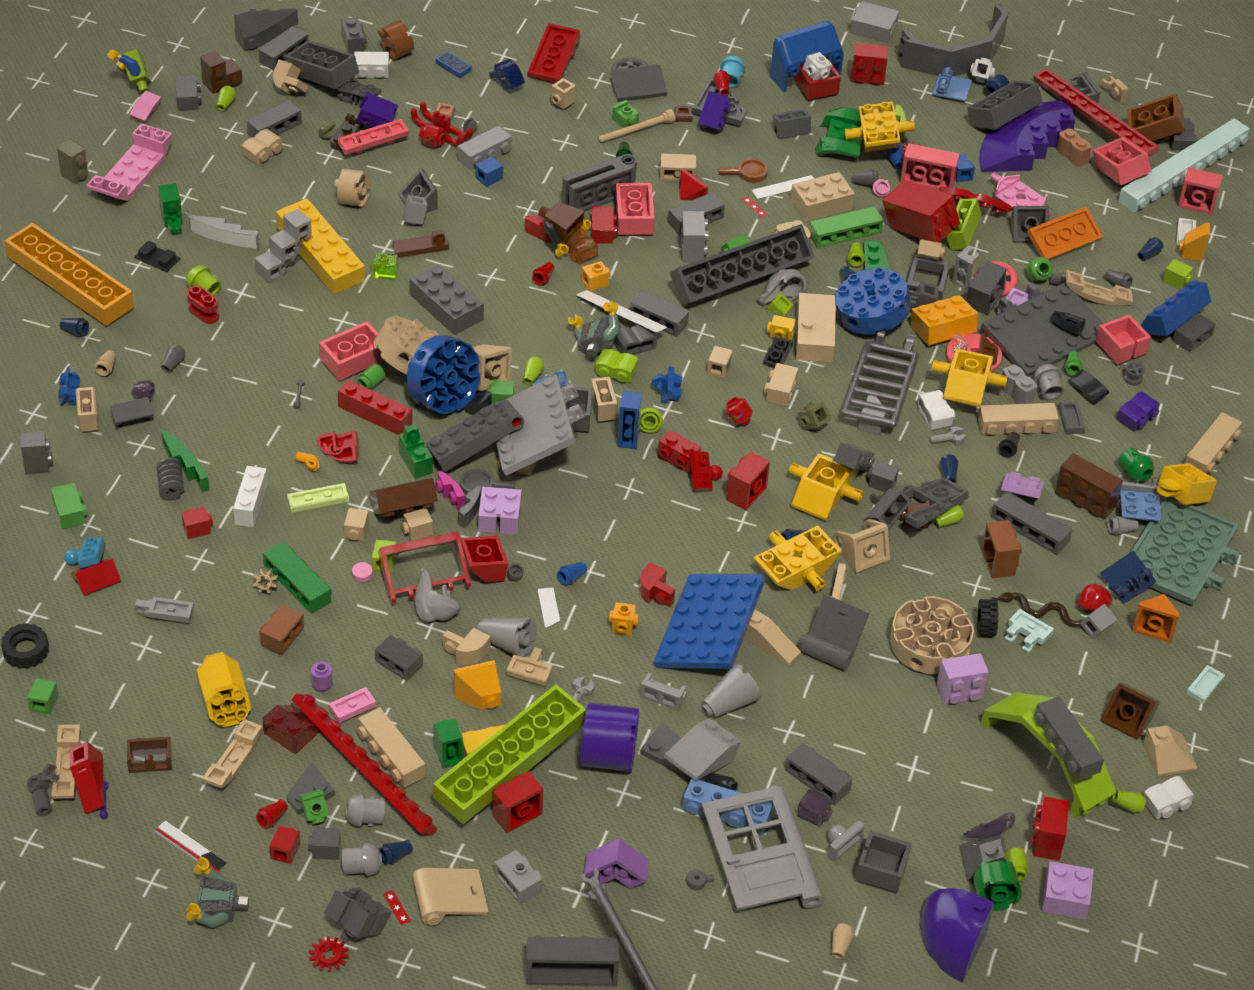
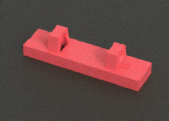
M399 119L338 138V144L345 155L353 152L358 155L363 153V149L386 142L387 145L393 144L395 139L408 136L409 130L403 120Z

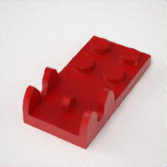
M548 23L528 69V77L554 83L561 80L570 58L574 59L575 47H579L580 30Z

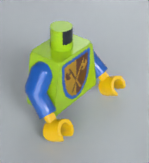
M137 49L121 55L116 50H110L107 56L112 61L119 58L116 65L122 71L126 69L130 82L137 86L139 93L149 90L147 82H150L151 79L144 56Z

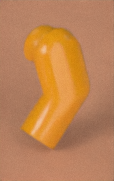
M302 452L296 453L295 460L305 463L310 471H316L319 468L320 463L315 455Z

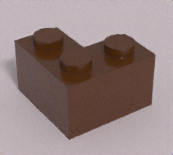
M216 51L200 56L202 82L212 94L219 92L224 86L233 87L243 83L242 69L232 58L225 61Z

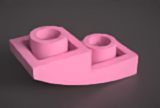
M145 91L131 110L130 117L146 124L151 113L155 112L162 97Z

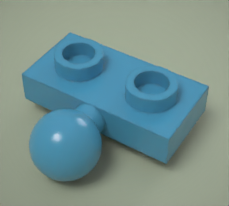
M91 537L83 541L81 551L75 549L68 550L64 555L65 562L69 565H76L78 563L80 568L99 564L105 546L103 537Z

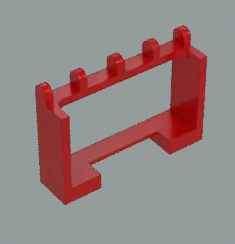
M459 531L379 548L378 554L387 594L392 603L396 602L395 595L408 592L409 599H414L413 591H416L418 585L394 590L386 557L438 545L439 547L454 543L461 576L434 581L432 586L447 584L448 590L452 591V583L463 581L466 587H471Z

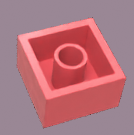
M1188 167L1178 207L1213 215L1223 175Z

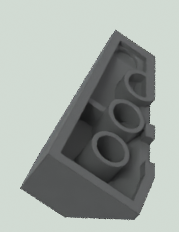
M296 8L273 11L269 9H263V11L247 9L234 13L236 41L244 52L261 47L292 26L297 25L298 10Z

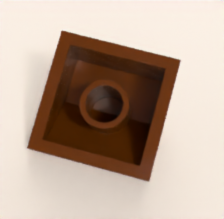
M1118 683L1102 715L1101 721L1139 739L1152 720L1161 701L1125 683Z

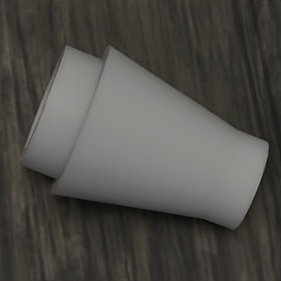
M1115 515L1108 519L1107 528L1109 533L1114 535L1137 531L1138 521Z

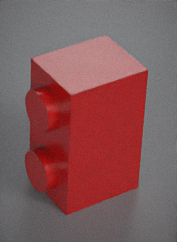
M592 206V243L613 244V238L617 237V226H614L617 225V214H613V207Z

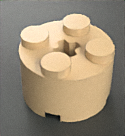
M342 169L339 179H336L334 184L338 195L337 203L365 206L369 199L367 189H371L369 173L360 170Z

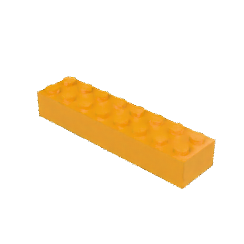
M34 223L4 240L8 258L104 325H109L134 308L133 294L130 289Z

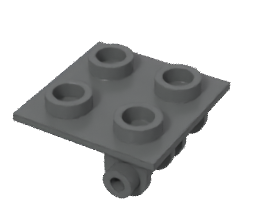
M350 80L340 88H337V90H340L338 98L342 101L354 102L356 105L361 104L366 92L375 95L382 90L372 84H360V81Z

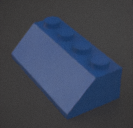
M1197 280L1190 281L1187 286L1178 290L1175 295L1166 299L1163 304L1155 307L1146 316L1141 327L1148 334L1168 336L1212 302L1207 283L1198 282Z

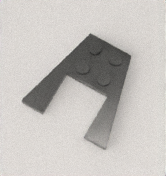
M946 478L923 482L921 487L916 488L912 485L905 486L903 492L909 498L914 496L922 502L930 501L929 506L905 514V522L915 528L923 526L969 498L968 490ZM875 493L870 494L871 502L877 504L883 497V495L876 496Z

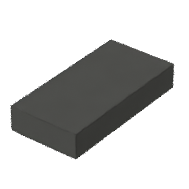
M1078 402L1059 403L1058 409L1065 433L1084 434L1085 426Z

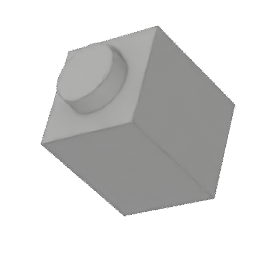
M407 195L403 212L405 222L411 225H423L428 206L424 197Z
M1104 604L1088 615L1080 624L1090 637L1094 639L1109 628L1117 618Z

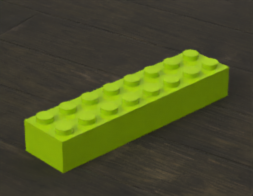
M555 684L434 782L433 798L462 824L466 823L492 801L494 789L501 784L513 780L517 775H522L529 771L581 728L585 722L586 708Z

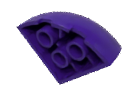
M939 889L929 895L923 909L921 918L923 944L929 956L935 959L941 970L963 983L987 934L994 902L961 889Z

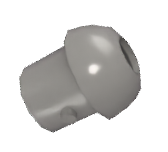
M1044 364L1035 371L1034 381L1040 387L1045 399H1056L1064 393L1065 389L1061 382L1062 373L1057 366Z
M362 793L349 798L346 805V817L349 823L357 827H361L362 823H367L368 826L383 824L385 815L384 798H375L374 795H370V798L363 797Z
M364 843L363 847L344 848L342 850V867L345 875L365 873L369 877L380 871L382 856L379 848L374 844Z

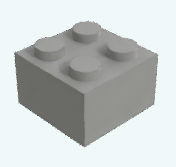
M682 211V262L699 261L704 259V255L708 253V245L705 244L709 241V231H705L708 230V219L704 218V211Z

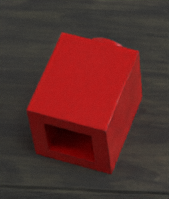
M205 506L181 512L182 525L187 539L211 534L210 525H213L211 513L207 514Z
M279 825L269 845L270 859L291 864L301 844L300 831L292 827Z

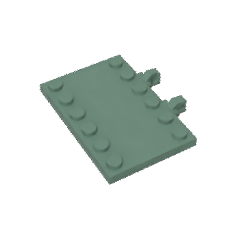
M1165 497L1160 505L1161 521L1150 520L1132 551L1134 550L1146 568H1149L1153 573L1152 576L1157 582L1150 586L1151 588L1194 605L1204 586L1221 590L1225 578L1214 572L1218 562H1223L1224 560L1228 564L1235 565L1238 561L1240 552L1233 550L1229 547V544L1235 536L1239 524L1191 504L1188 506L1182 505L1174 497Z

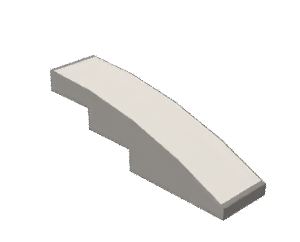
M189 215L191 232L224 244L252 249L259 248L258 231L242 230L241 224L225 223V218Z

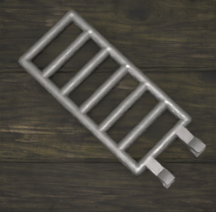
M885 328L878 331L875 342L867 341L865 343L841 414L845 417L896 427L916 368L919 353L912 351L915 339L913 334L908 333L904 349L883 344L885 341ZM870 350H878L911 359L910 362L872 354ZM867 360L905 368L907 371L903 373L868 365L866 362ZM865 371L903 380V383L898 384L863 376L862 373ZM859 383L899 391L900 393L897 396L861 388L858 385ZM855 394L867 397L872 395L880 400L896 403L895 407L855 399L854 396ZM851 405L886 412L891 414L892 417L888 419L853 411L850 408Z
M597 867L592 869L594 872L592 878H587L583 873L580 876L584 884L591 887L595 893L594 895L592 890L588 892L590 899L594 903L599 904L616 938H619V944L644 990H658L612 906L604 884H600L601 877Z

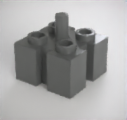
M350 888L349 891L346 889L335 890L324 914L330 918L333 924L337 926L344 925L340 938L348 941L350 937L360 938L380 935L392 911L380 902L372 900V897L362 889Z

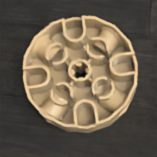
M393 315L385 319L381 330L375 336L373 344L375 348L381 350V357L386 362L408 375V363L419 345L439 334L434 330L423 327L424 325L418 320L411 321Z
M935 596L924 597L923 600L916 601L912 599L905 602L895 613L890 635L892 651L904 666L914 671L922 672L926 675L939 674L942 659L969 655L974 635L973 623L971 624L965 610L950 600Z

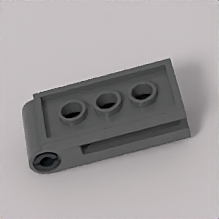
M625 154L564 176L562 179V203L574 205L585 212L591 210L592 206H602L615 201L616 183H636L637 158L631 154Z

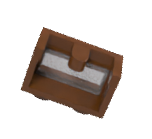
M171 738L127 739L128 772L172 770Z

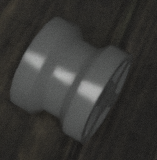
M1137 362L1128 363L1124 374V381L1129 385H1139L1142 382L1144 366Z

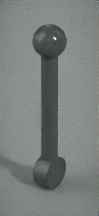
M303 379L297 380L298 391L296 401L293 403L295 408H299L301 405L299 402L302 386L305 385Z

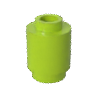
M1019 848L1009 849L1007 851L1008 860L1016 868L1019 881H1023L1028 874L1026 853Z

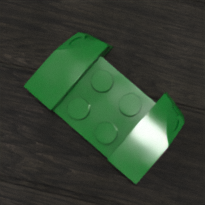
M849 107L831 109L820 127L828 125L829 127L827 137H821L818 145L815 147L816 153L821 156L828 153H836L859 158L862 138L846 140L845 129L860 128L859 110Z

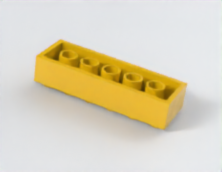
M308 199L276 211V227L280 231L284 230L283 216L296 209H299L311 219L312 234L308 240L304 239L300 245L302 249L299 254L333 295L365 281L364 264Z

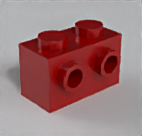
M669 430L659 440L658 457L688 474L691 473L689 452L694 450L701 451V446Z

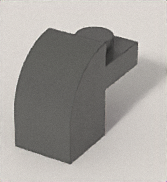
M921 281L916 291L909 290L911 309L936 302L938 300V286Z

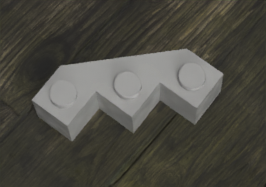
M299 209L283 216L284 230L270 236V251L255 258V271L267 283L284 276L287 271L285 267L290 260L294 261L302 249L300 245L304 239L308 240L312 234L311 219Z

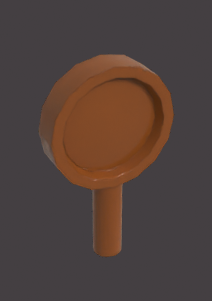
M750 158L743 160L739 167L719 168L718 172L719 175L739 174V177L744 181L757 183L765 180L768 167L762 160Z

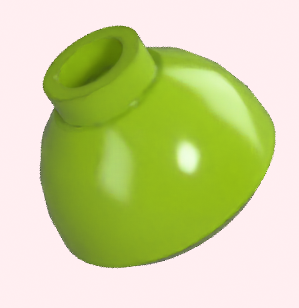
M652 407L642 409L640 430L649 434L657 432L663 425L661 413Z

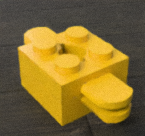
M1190 463L1164 466L1156 491L1165 497H1174L1178 500V503L1185 506L1195 503L1201 504L1211 500L1217 480Z

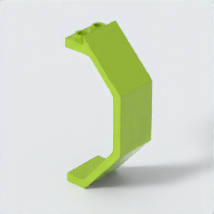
M1014 692L983 710L981 724L986 729L1002 719L1022 723L1057 757L1074 795L1070 814L1075 819L1081 815H1087L1097 805L1105 804L1109 797L1116 793L1104 761L1100 773L1078 781L1074 774L1068 770L1063 758L1058 756L1052 742L1047 740L1043 729L1036 724L1034 714L1037 704L1053 699V697ZM1079 723V725L1082 727L1084 732L1092 741L1096 749L1099 751L1094 737Z

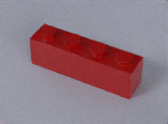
M348 380L338 390L339 408L399 435L404 433V427L413 424L411 408Z

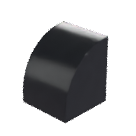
M486 390L479 391L467 403L465 412L474 415L483 407L491 405L492 392Z

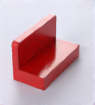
M113 558L100 561L99 564L87 566L71 573L73 580L78 581L83 595L121 581Z

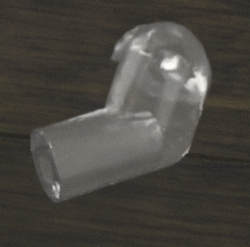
M955 334L952 338L957 344L956 347H953L954 353L956 348L967 351L968 343L961 334Z

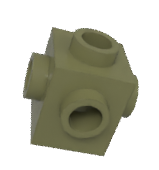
M809 402L803 406V410L798 412L800 422L805 430H818L832 419L824 402L815 404Z

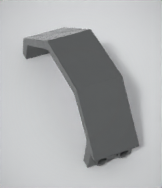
M1001 3L995 4L988 37L954 47H945L920 41L909 28L902 29L900 49L898 51V56L902 60L901 67L939 76V73L942 74L943 69L946 67L952 69V76L969 73L972 63H975L976 59L986 58L992 61L1005 37L1009 12Z

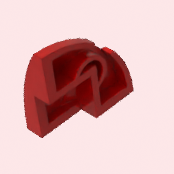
M356 430L338 435L335 432L316 436L318 445L324 454L330 456L335 461L342 463L358 462L359 441Z

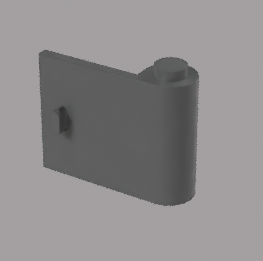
M824 594L810 632L802 635L799 640L798 646H800V651L842 670H846L851 663L870 613Z

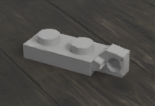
M153 597V599L148 601L137 599L135 603V613L184 623L190 622L194 609V602Z

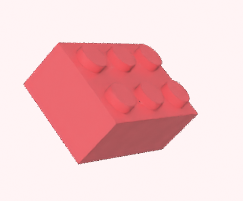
M1124 137L1092 150L1096 168L1120 185L1128 184L1130 181L1144 177L1147 173L1152 172L1148 153Z
M908 143L904 155L900 183L907 180L938 191L940 187H953L959 153Z
M616 183L615 203L618 235L654 234L655 217L652 184Z
M368 321L319 342L320 359L339 381L367 369L372 364L385 361L381 357V350L375 348L373 344L378 332Z

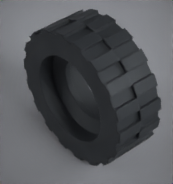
M29 623L18 624L15 627H11L2 636L1 647L3 657L12 667H17L18 669L36 667L44 662L43 660L48 656V638L46 632L40 626ZM24 640H31L36 644L34 649L27 652L16 651L15 645Z

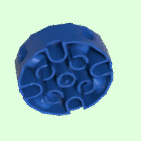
M882 267L863 270L849 275L836 291L835 303L838 316L844 327L854 333L876 334L875 331L885 328L888 331L904 321L911 310L909 290L904 278L899 273L883 269Z
M448 335L433 336L419 345L408 363L407 375L410 395L418 405L440 414H449L455 410L459 411L467 405L477 391L481 373H478L479 356L472 345Z

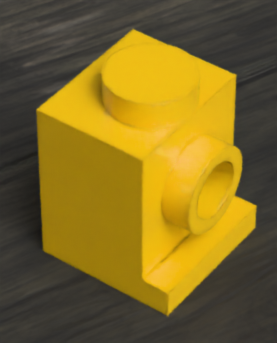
M774 315L772 322H768L767 333H770V338L772 339L778 336L792 340L796 319Z

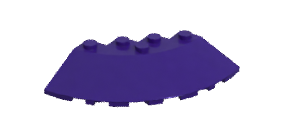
M1062 100L1042 102L1035 109L1028 110L1024 115L1014 118L1012 122L1002 125L1000 129H990L983 140L980 150L979 164L981 172L1032 171L1034 159H1046L1047 148L1057 147L1059 133L1068 128L1074 129L1075 117L1072 108Z

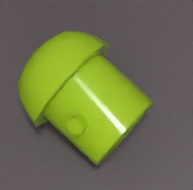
M203 265L193 267L186 276V283L189 288L200 286L214 296L221 287V282L216 279V275H211L210 269Z

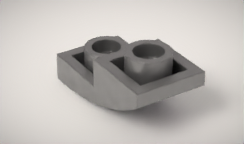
M480 486L475 487L466 494L465 505L458 511L459 525L463 528L470 524L479 510L481 500Z

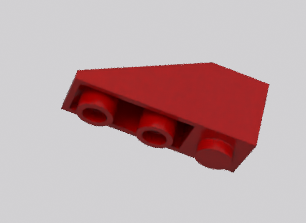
M87 741L69 749L70 769L85 814L105 806L103 753Z

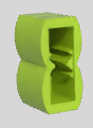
M603 349L595 364V373L601 377H610L619 382L630 383L638 369V357L628 353H619L612 349Z

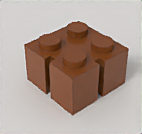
M1010 520L986 523L985 537L983 538L981 550L985 561L988 562L987 567L991 578L1015 576L1016 568L1019 567V554H1022V546L1016 539L1015 528H1012Z

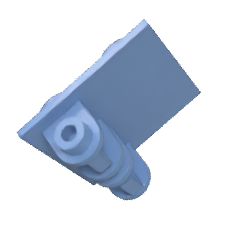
M950 67L944 68L942 74L939 73L932 95L957 101H966L972 80L952 76V69Z
M1120 491L1121 500H1119V508H1121L1122 518L1161 521L1159 494Z

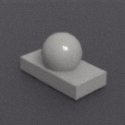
M857 821L849 829L841 824L831 826L828 831V838L831 842L828 858L833 862L859 842L863 838L864 824Z

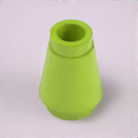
M224 86L220 89L216 105L219 111H225L235 99L236 91L234 88Z
M859 243L851 245L847 257L848 262L855 267L861 266L865 261V255Z
M530 357L526 361L523 376L525 384L532 385L544 369V362L540 358Z
M957 504L933 520L935 525L940 528L961 522L964 514L961 507Z
M1116 790V793L1112 795V802L1132 813H1141L1146 804V799L1141 793Z

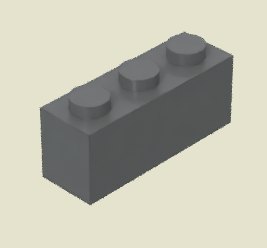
M292 26L259 49L260 63L274 71L278 60L286 62L285 56L309 40L308 33Z
M290 100L285 101L246 120L247 134L250 137H255L260 131L269 129L278 136L302 124L301 110Z
M714 193L707 194L669 209L668 224L678 235H681L682 211H704V218L708 219V224L724 218L725 204Z
M641 290L630 302L631 311L667 327L662 331L675 337L688 325L689 311L644 290Z
M840 443L833 461L855 470L868 471L874 465L875 453L856 445Z
M804 743L787 757L785 771L834 806L851 791L853 778L846 771H842L830 760L825 759Z

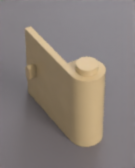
M421 868L413 873V881L423 923L431 926L437 925L442 921L445 914L488 915L489 911L478 869Z

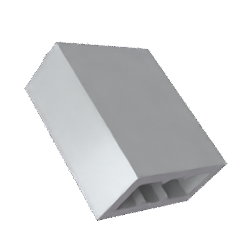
M862 1L860 6L856 7L854 16L850 18V33L888 43L898 24L899 11Z

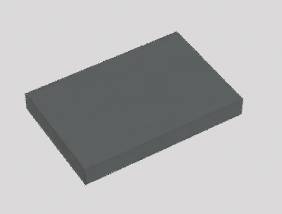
M661 65L611 70L610 74L617 102L667 96Z

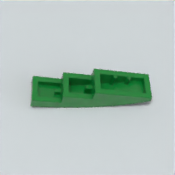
M162 430V444L168 457L179 459L187 480L196 479L201 492L209 491L208 476L200 462L176 437L166 430Z

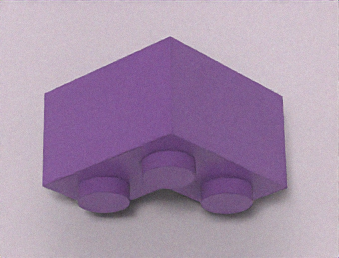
M619 838L587 853L584 874L588 878H592L594 876L592 869L597 867L601 877L600 884L616 878L631 889L647 881L649 859Z

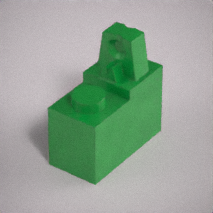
M177 184L158 186L159 201L165 228L168 227L171 234L181 233L183 220Z
M416 424L404 427V433L399 434V454L415 479L432 474L433 457L425 446Z
M456 718L442 720L434 724V747L442 769L455 766L463 760V737Z

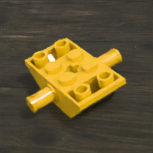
M893 102L866 104L859 106L860 128L845 129L846 140L862 138L865 152L899 148L900 132L915 131L914 120L898 122Z
M957 348L951 363L934 360L931 369L932 372L948 374L943 399L979 407L982 403L986 385L993 384L1005 388L1008 376L991 373L993 356Z
M818 454L809 468L793 462L788 473L801 478L791 507L827 521L842 497L846 496L857 502L862 500L864 491L850 486L859 470L833 461L834 458L823 454Z
M819 526L789 540H786L778 530H775V533L772 532L768 537L775 547L755 556L753 560L780 587L793 590L809 582L816 591H820L826 585V581L820 576L830 568L840 556L842 550Z

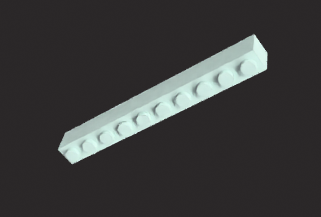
M1235 118L1158 165L1151 170L1152 172L1123 187L1118 202L1132 212L1143 209L1150 202L1168 193L1172 188L1179 186L1185 180L1188 167L1203 170L1218 159H1222L1229 152H1233L1240 145H1244L1249 139L1250 128Z

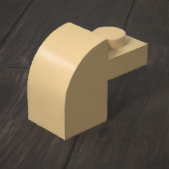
M278 60L273 72V81L277 87L289 95L291 91L296 93L298 91L306 92L308 88L307 85L297 79L301 71L292 63Z
M475 628L465 638L447 630L443 634V649L448 653L455 654L456 663L475 664L481 661L490 651L491 636Z

